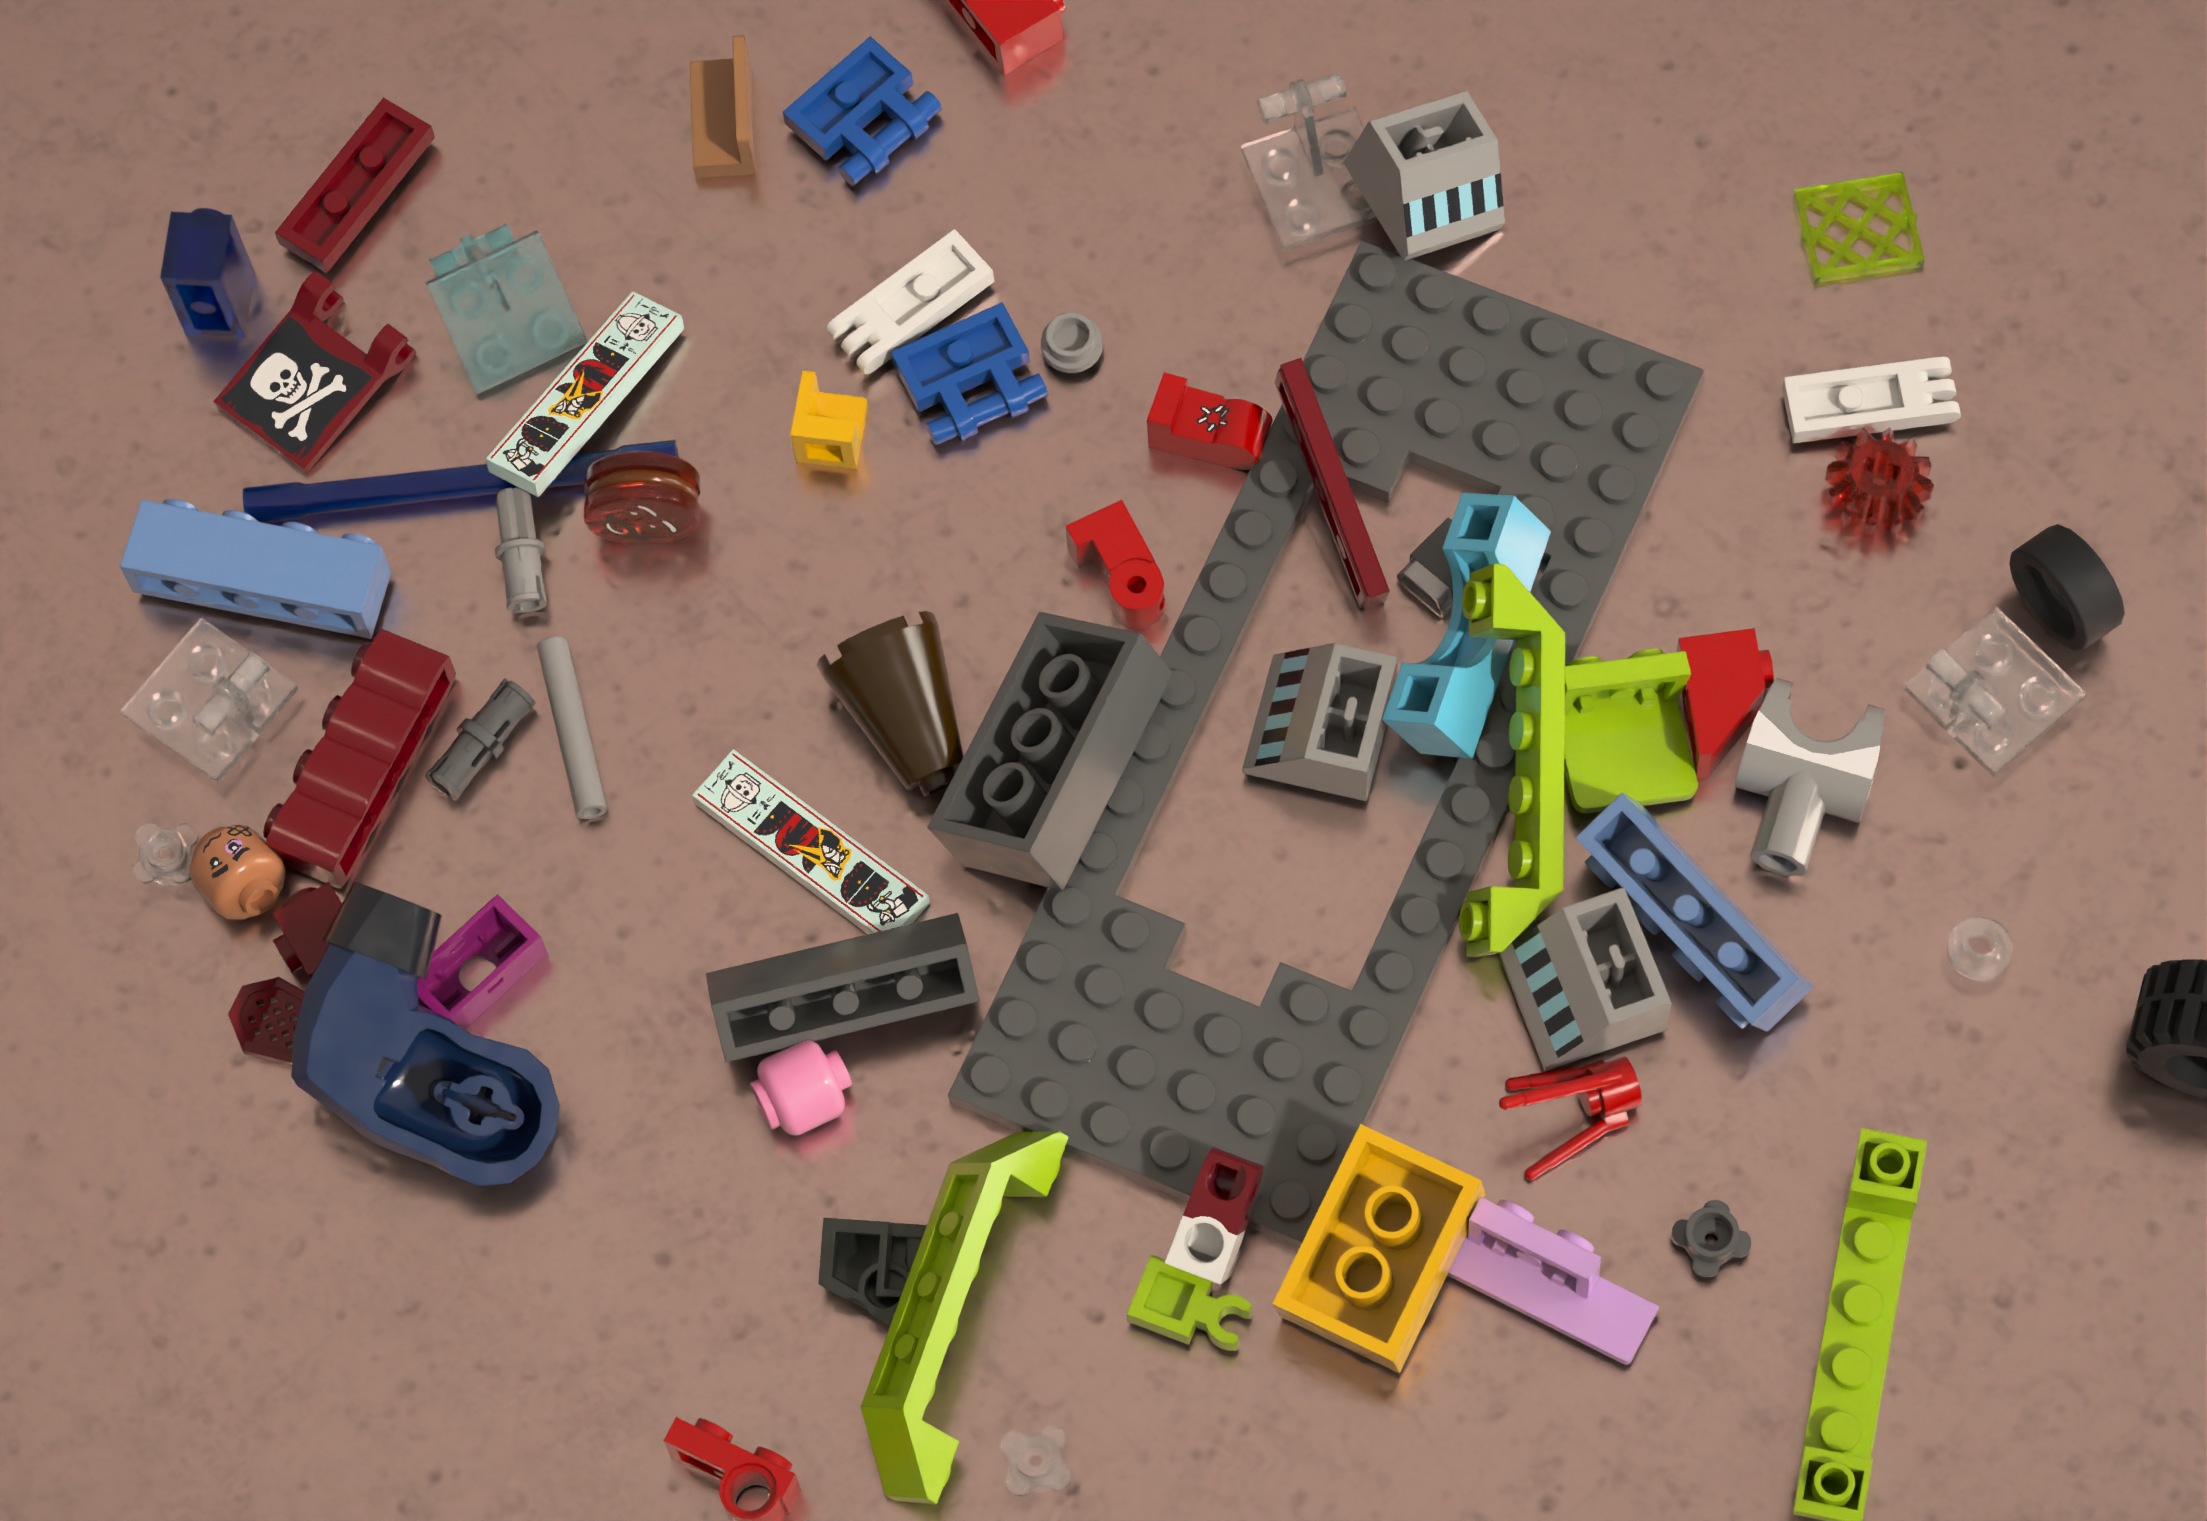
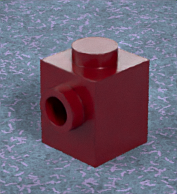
M329 881L318 888L308 887L294 893L286 900L282 909L273 913L283 935L272 941L292 974L303 968L309 979H311L329 944L324 942L323 938L342 904Z

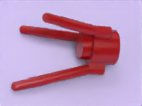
M1624 1056L1606 1063L1600 1060L1582 1067L1508 1078L1505 1081V1087L1508 1090L1532 1089L1505 1096L1499 1100L1500 1108L1508 1110L1578 1094L1582 1107L1588 1116L1598 1113L1601 1116L1599 1121L1528 1167L1524 1172V1176L1527 1180H1533L1607 1132L1629 1125L1626 1111L1642 1105V1094L1636 1073L1628 1058Z

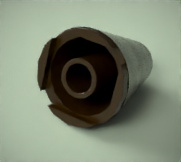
M923 611L919 612L923 621L922 624L908 627L904 616L888 620L841 642L837 646L842 657L831 664L824 654L819 658L817 666L824 680L908 791L921 789L923 796L926 797L948 788L964 755L939 625L933 613Z

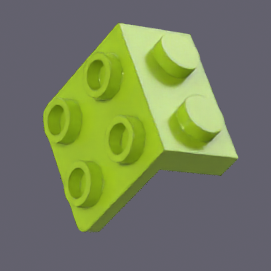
M1651 648L1635 652L1626 659L1603 661L1600 657L1588 656L1573 660L1565 666L1564 771L1573 807L1578 812L1594 813L1604 811L1622 792L1640 802L1643 806L1684 801L1694 796L1698 789V780L1678 704V699L1691 676L1686 651L1664 654V651L1661 649Z

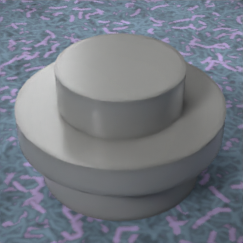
M1063 313L1055 317L1045 327L1041 336L1042 354L1047 363L1058 371L1065 373L1082 372L1093 366L1102 353L1103 341L1101 331L1095 322L1080 313Z

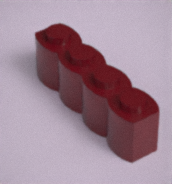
M384 629L379 631L371 643H363L357 651L351 667V675L354 677L353 683L347 688L343 696L336 695L330 701L322 721V728L325 731L324 736L313 750L307 749L300 756L293 773V783L296 784L295 790L284 804L278 803L272 808L263 830V836L267 839L265 845L279 855L285 866L325 883L329 881L332 886L339 889L346 884L359 863L370 834L384 816L394 796L399 780L413 762L427 728L443 706L456 676L455 669L448 655Z

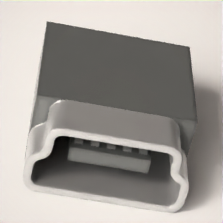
M1449 517L1410 554V562L1397 574L1399 583L1442 618L1452 609L1453 605L1452 576L1449 564L1442 550L1452 522Z

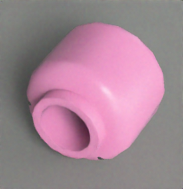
M811 1040L800 1042L761 1060L757 1066L758 1079L750 1083L755 1099L770 1129L773 1130L781 1126L783 1131L793 1136L803 1134L839 1117L845 1109L842 1090L852 1086L850 1076L838 1052L835 1050L825 1055L820 1046Z

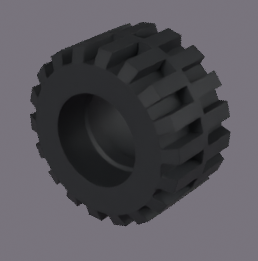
M2182 959L2161 962L2160 965H2153L2148 968L2147 973L2144 974L2126 1053L2138 1069L2147 1073V1075L2181 1092L2206 1099L2207 960Z

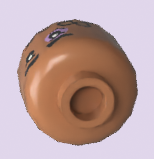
M232 825L211 830L198 841L191 859L189 875L194 887L217 913L232 920H243L267 912L276 903L285 880L286 870L282 859L276 852L265 845L266 841L259 833L248 826Z

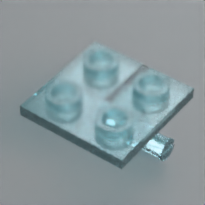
M505 223L503 226L476 239L471 234L459 239L461 246L433 259H428L436 278L425 282L477 394L588 342L537 230L515 240L508 225Z

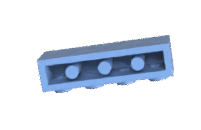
M166 499L163 501V504L141 500L120 564V568L134 593L372 639L392 573L382 546L366 536L346 533L342 535V538L318 534L313 528L297 522H285L282 526L258 522L254 517L234 510H227L222 515L199 511L192 504L178 499Z
M1622 792L1576 837L1591 854L1585 861L1588 867L1609 888L1613 889L1618 883L1621 887L1625 888L1626 892L1635 900L1631 905L1637 919L1652 934L1656 935L1661 930L1667 934L1678 946L1672 953V956L1698 982L1706 976L1722 993L1716 1000V1003L1742 1029L1750 1023L1768 1032L1814 988L1809 980L1640 802Z

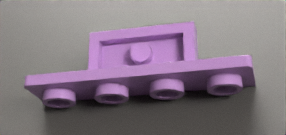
M1481 1197L1469 1219V1231L1447 1276L1624 1365L1630 1364L1654 1320L1659 1306L1600 1277L1601 1257L1593 1253V1245L1583 1237L1567 1230H1559L1556 1235L1534 1224L1535 1219L1533 1215L1523 1207L1507 1200H1499L1496 1205Z

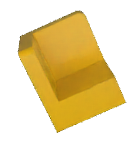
M802 371L790 433L796 462L857 469L868 413L866 398L820 392L816 372Z

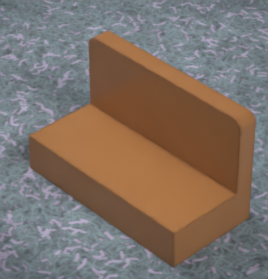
M745 35L732 36L733 58L689 62L693 168L696 179L756 175L752 68Z

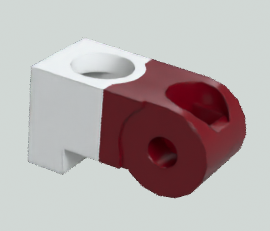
M1213 1147L1201 1167L1165 1264L1218 1284H1222L1232 1277L1241 1252L1239 1248L1250 1219L1248 1214L1257 1195L1264 1166Z

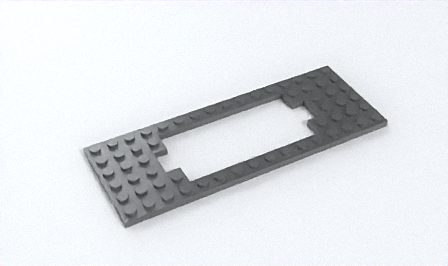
M1361 240L1303 360L1349 485L1353 490L1389 503L1408 462L1490 494L1514 495L1551 531L1541 562L1547 564V567L1533 596L1565 632L1566 666L1571 661L1576 660L1580 654L1702 385L1705 370L1412 259L1403 261L1399 254ZM1282 404L1269 430L1258 464L1253 463L1160 655L1161 659L1173 672V675L1064 890L1048 887L948 1093L949 1102L953 1105L1018 1132L1060 1131L1069 1137L1064 1151L1186 1202L1189 1201L1201 1167L1213 1147L1263 1165L1262 1180L1248 1214L1250 1219L1247 1227L1299 1249L1360 1124L1364 1126L1367 1124L1459 921L1462 905L1466 902V892L1473 890L1508 813L1509 786L1512 778L1515 776L1516 750L1512 749L1509 742L1510 720L1516 712V686L1510 680L1509 665L1511 655L1514 649L1517 648V640H1513L1473 758H1458L1352 991L1280 962L1259 1007L1169 970L1186 934L1185 923L1119 896L1315 489Z

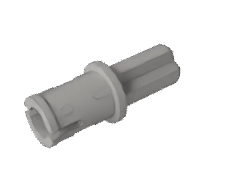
M519 487L505 488L498 492L496 500L501 544L495 548L496 559L502 561V569L504 570L506 606L508 611L514 610V613L535 612L547 605L540 558L545 552V547L542 541L536 539L530 493Z

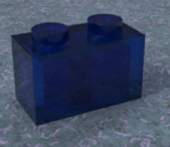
M198 208L191 213L171 212L160 278L184 333L191 335L245 337L255 271L233 216L209 208Z

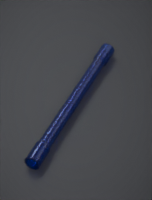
M676 439L623 445L614 450L578 453L547 488L589 484L604 475L629 469L659 470L680 477V462ZM487 464L310 484L290 482L243 488L244 513L254 517L258 522L268 523L302 519L312 514L498 494L502 489L515 488L517 486L490 473Z

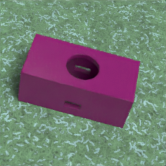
M497 894L433 952L427 980L421 978L418 980L419 1005L451 1019L464 1030L467 1029L548 955L541 936ZM477 958L491 961L496 966V969L472 991L463 987L460 982V973L466 963Z

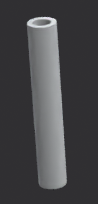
M549 637L537 644V650L575 814L579 819H592L606 813L607 806L569 644L565 637Z

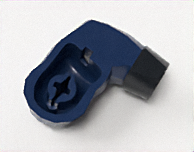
M353 882L323 938V941L329 944L306 987L293 1035L292 1079L299 1088L343 1119L360 1134L384 1148L436 1166L444 1172L476 1186L511 1183L540 1162L556 1135L560 1104L549 1069L527 1049L470 1034L451 1019L420 1006L418 1002L419 978L427 980L442 915L389 893Z

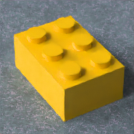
M1360 1124L1272 1303L1279 1316L1400 1374L1469 1231V1219L1480 1198H1485L1486 1196L1482 1181Z

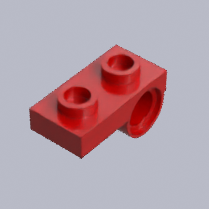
M677 1417L675 1418L663 1440L671 1458L720 1481L719 1495L730 1521H782L786 1513L790 1514L801 1493L796 1475L790 1471L793 1466L790 1461L778 1453L760 1446L756 1448L754 1454L731 1443L733 1439L731 1433L708 1420L698 1418L695 1425H692ZM761 1485L770 1490L768 1501L759 1509L747 1511L736 1506L738 1495L749 1486Z

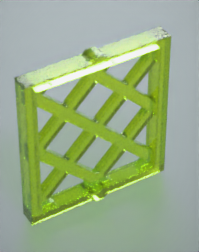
M1904 172L1794 189V199L1802 229L1801 241L1806 246L1814 284L1924 266L1925 259L1916 226L1917 214L1912 209ZM1883 188L1875 199L1862 192ZM1892 190L1900 194L1904 210L1901 214L1883 205V202ZM1841 195L1833 206L1820 199ZM1850 197L1869 207L1859 221L1840 211ZM1808 203L1826 213L1816 228L1811 226L1808 221L1805 209ZM1876 212L1894 222L1884 237L1866 226ZM1833 219L1852 229L1842 243L1824 233ZM1902 227L1908 230L1913 247L1910 252L1892 242ZM1859 234L1878 244L1867 259L1850 249V246ZM1817 241L1835 251L1825 266L1817 260L1814 247ZM1885 249L1899 257L1877 261ZM1843 256L1856 263L1855 265L1834 268Z

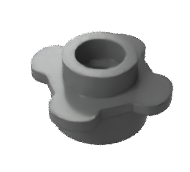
M1719 1200L1708 1201L1703 1208L1694 1212L1689 1220H1678L1672 1228L1671 1236L1674 1244L1686 1249L1693 1259L1692 1267L1694 1272L1702 1277L1715 1276L1719 1272L1720 1265L1733 1257L1743 1258L1750 1251L1751 1238L1749 1234L1739 1230L1738 1223L1730 1213L1728 1205ZM1712 1233L1717 1236L1718 1240L1714 1244H1709L1706 1242L1705 1236Z

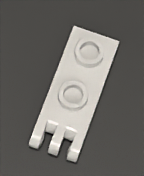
M954 229L833 318L827 325L826 332L835 341L848 335L842 342L841 348L849 357H855L863 352L857 359L856 365L864 374H870L892 358L891 351L914 342L994 282L993 270Z
M1933 357L1784 377L1782 391L1793 444L1947 424L1957 421L1961 418L1959 403L1946 401L1954 398L1957 394L1954 381L1951 379H1941L1952 373L1949 358Z

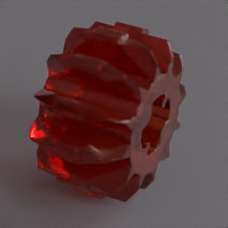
M1891 427L1883 432L1881 440H1875L1863 428L1857 434L1856 445L1842 441L1836 449L1835 458L1837 461H1832L1831 464H1828L1825 480L1832 486L1829 488L1827 495L1830 507H1844L1841 516L1844 526L1854 523L1858 519L1865 521L1864 531L1868 537L1875 533L1877 524L1884 523L1894 536L1901 530L1903 519L1916 523L1923 513L1924 506L1922 502L1930 500L1934 484L1931 482L1932 480L1927 478L1930 475L1932 466L1929 457L1915 456L1917 443L1914 437L1901 444L1893 442L1895 436ZM1873 479L1885 480V485L1875 484Z

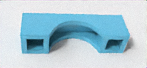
M1462 493L1442 548L1449 564L1453 583V605L1447 631L1442 642L1430 657L1419 663L1402 662L1382 718L1390 728L1420 754L1472 759L1513 640L1469 637V619L1464 616L1462 609L1464 587L1469 581V573L1491 564H1506L1530 592L1551 533L1514 495Z

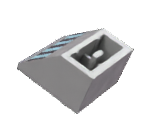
M1468 91L1370 120L1343 162L1403 261L1500 230L1505 224L1498 139Z
M1338 643L1274 654L1242 773L1367 801L1387 726L1382 718L1397 678V657Z
M1624 887L1563 907L1512 942L1503 952L1499 953L1500 960L1545 1071L1668 1030L1672 1002Z

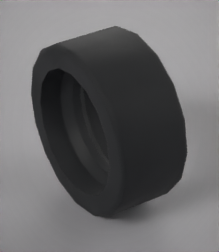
M2059 524L2047 527L2012 552L2009 565L2012 579L2020 597L2037 622L2062 646L2073 651L2086 649L2122 624L2125 611L2122 596L2114 578L2096 552L2073 530Z

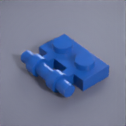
M870 36L783 111L785 124L825 160H828L842 146H845L853 155L838 167V171L847 183L855 186L868 173L876 175L889 164L888 156L907 139L915 141L929 129L927 122L942 110V106L939 100L929 91H925L913 103L909 102L902 94L913 86L912 73ZM884 112L892 121L874 137L869 136L863 128L880 113Z
M1003 302L891 351L892 362L918 412L942 403L947 413L926 423L928 433L936 446L955 437L963 441L977 435V427L1006 414L1011 419L1028 412V404L1048 396L1047 388L1039 373L1017 382L1012 373V370L1030 363L1029 351ZM992 380L997 392L968 405L966 404L961 393Z

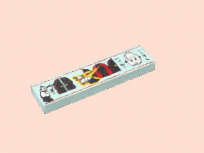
M632 291L487 456L486 463L489 472L539 497L684 330L682 315Z
M734 749L692 795L694 803L867 934L913 924L930 904L928 894Z

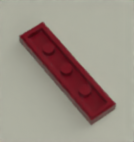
M1302 358L1281 364L1274 383L1358 605L1363 610L1381 605L1385 602L1390 590Z

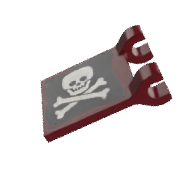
M317 271L312 272L306 278L297 293L291 310L213 401L217 407L306 473L310 471L382 383L389 377L402 371L417 353L414 348L407 344L409 341L407 337L389 324L385 325L376 335L368 354H366L322 322L336 312L344 299L334 291L335 285Z

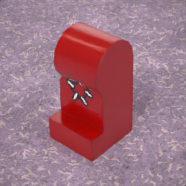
M1164 372L1146 420L1148 446L1152 449L1229 468L1247 470L1251 469L1253 463L1258 464L1273 419L1269 412L1257 404L1241 399H1224V396L1189 387L1187 378Z
M1123 500L1066 525L1067 548L1078 568L1090 562H1095L1109 588L1110 607L1116 620L1120 624L1134 629L1150 627L1157 622L1164 612V580L1155 559Z

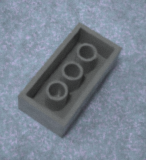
M1039 612L927 828L962 866L1063 891L1173 672L1141 633Z

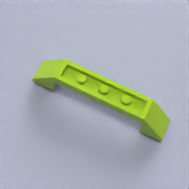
M1491 564L1469 573V581L1464 587L1462 596V609L1464 616L1469 619V637L1517 640V648L1514 649L1511 655L1509 665L1510 680L1516 686V712L1512 715L1509 725V742L1512 749L1516 750L1515 776L1511 780L1508 792L1509 808L1515 814V840L1511 843L1508 852V870L1510 876L1515 878V886H1489L1466 892V902L1462 905L1459 915V931L1462 939L1466 941V957H1482L1503 952L1563 891L1565 632L1506 564Z
M1865 1128L1860 1130L1843 1214L1800 1458L1793 1515L1823 1521H1863L1873 1459H1871L1911 1220L1917 1204L1927 1140Z
M1060 1131L1015 1132L950 1162L860 1406L885 1496L894 1501L937 1504L941 1491L949 1479L951 1464L959 1441L922 1420L927 1404L935 1392V1381L948 1345L956 1334L958 1318L971 1282L978 1273L982 1251L993 1221L998 1216L1002 1206V1196H1048L1051 1185L1059 1173L1060 1160L1069 1138Z

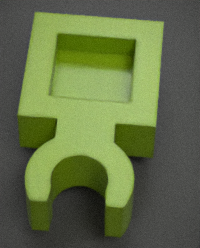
M1151 1254L1126 1316L1127 1322L1188 1345L1195 1329L1199 1328L1207 1331L1209 1339L1217 1347L1223 1350L1235 1351L1240 1344L1239 1335L1225 1331L1219 1323L1228 1314H1236L1242 1318L1250 1319L1252 1304L1245 1298L1233 1294L1223 1295L1217 1299L1210 1297L1209 1295L1213 1288L1212 1281L1165 1264V1259Z

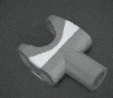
M1776 678L1753 721L1739 766L1735 787L1768 797L1750 853L1751 860L1759 864L1763 869L1775 874L1801 876L1807 871L1824 814L1860 823L1879 757L1885 709L1868 704L1863 721L1858 720L1853 730L1843 738L1833 741L1814 740L1804 735L1793 721L1791 715L1792 700H1790L1794 683Z

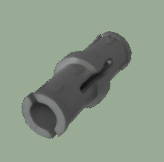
M504 678L480 711L472 719L465 718L456 730L459 735L451 743V746L425 774L428 782L440 793L456 801L489 759L495 761L503 752L502 743L510 735L509 733L517 723L535 705L534 699L518 684Z

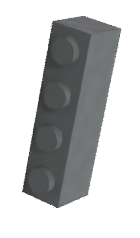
M958 913L706 973L710 1003L725 1063L792 1047L806 1040H822L980 1001L968 946Z

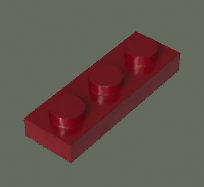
M383 97L275 231L278 243L328 273L434 140L435 135L432 126Z

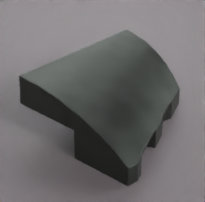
M823 1218L818 1284L839 1297L851 1301L869 1312V1315L890 1326L927 1225Z

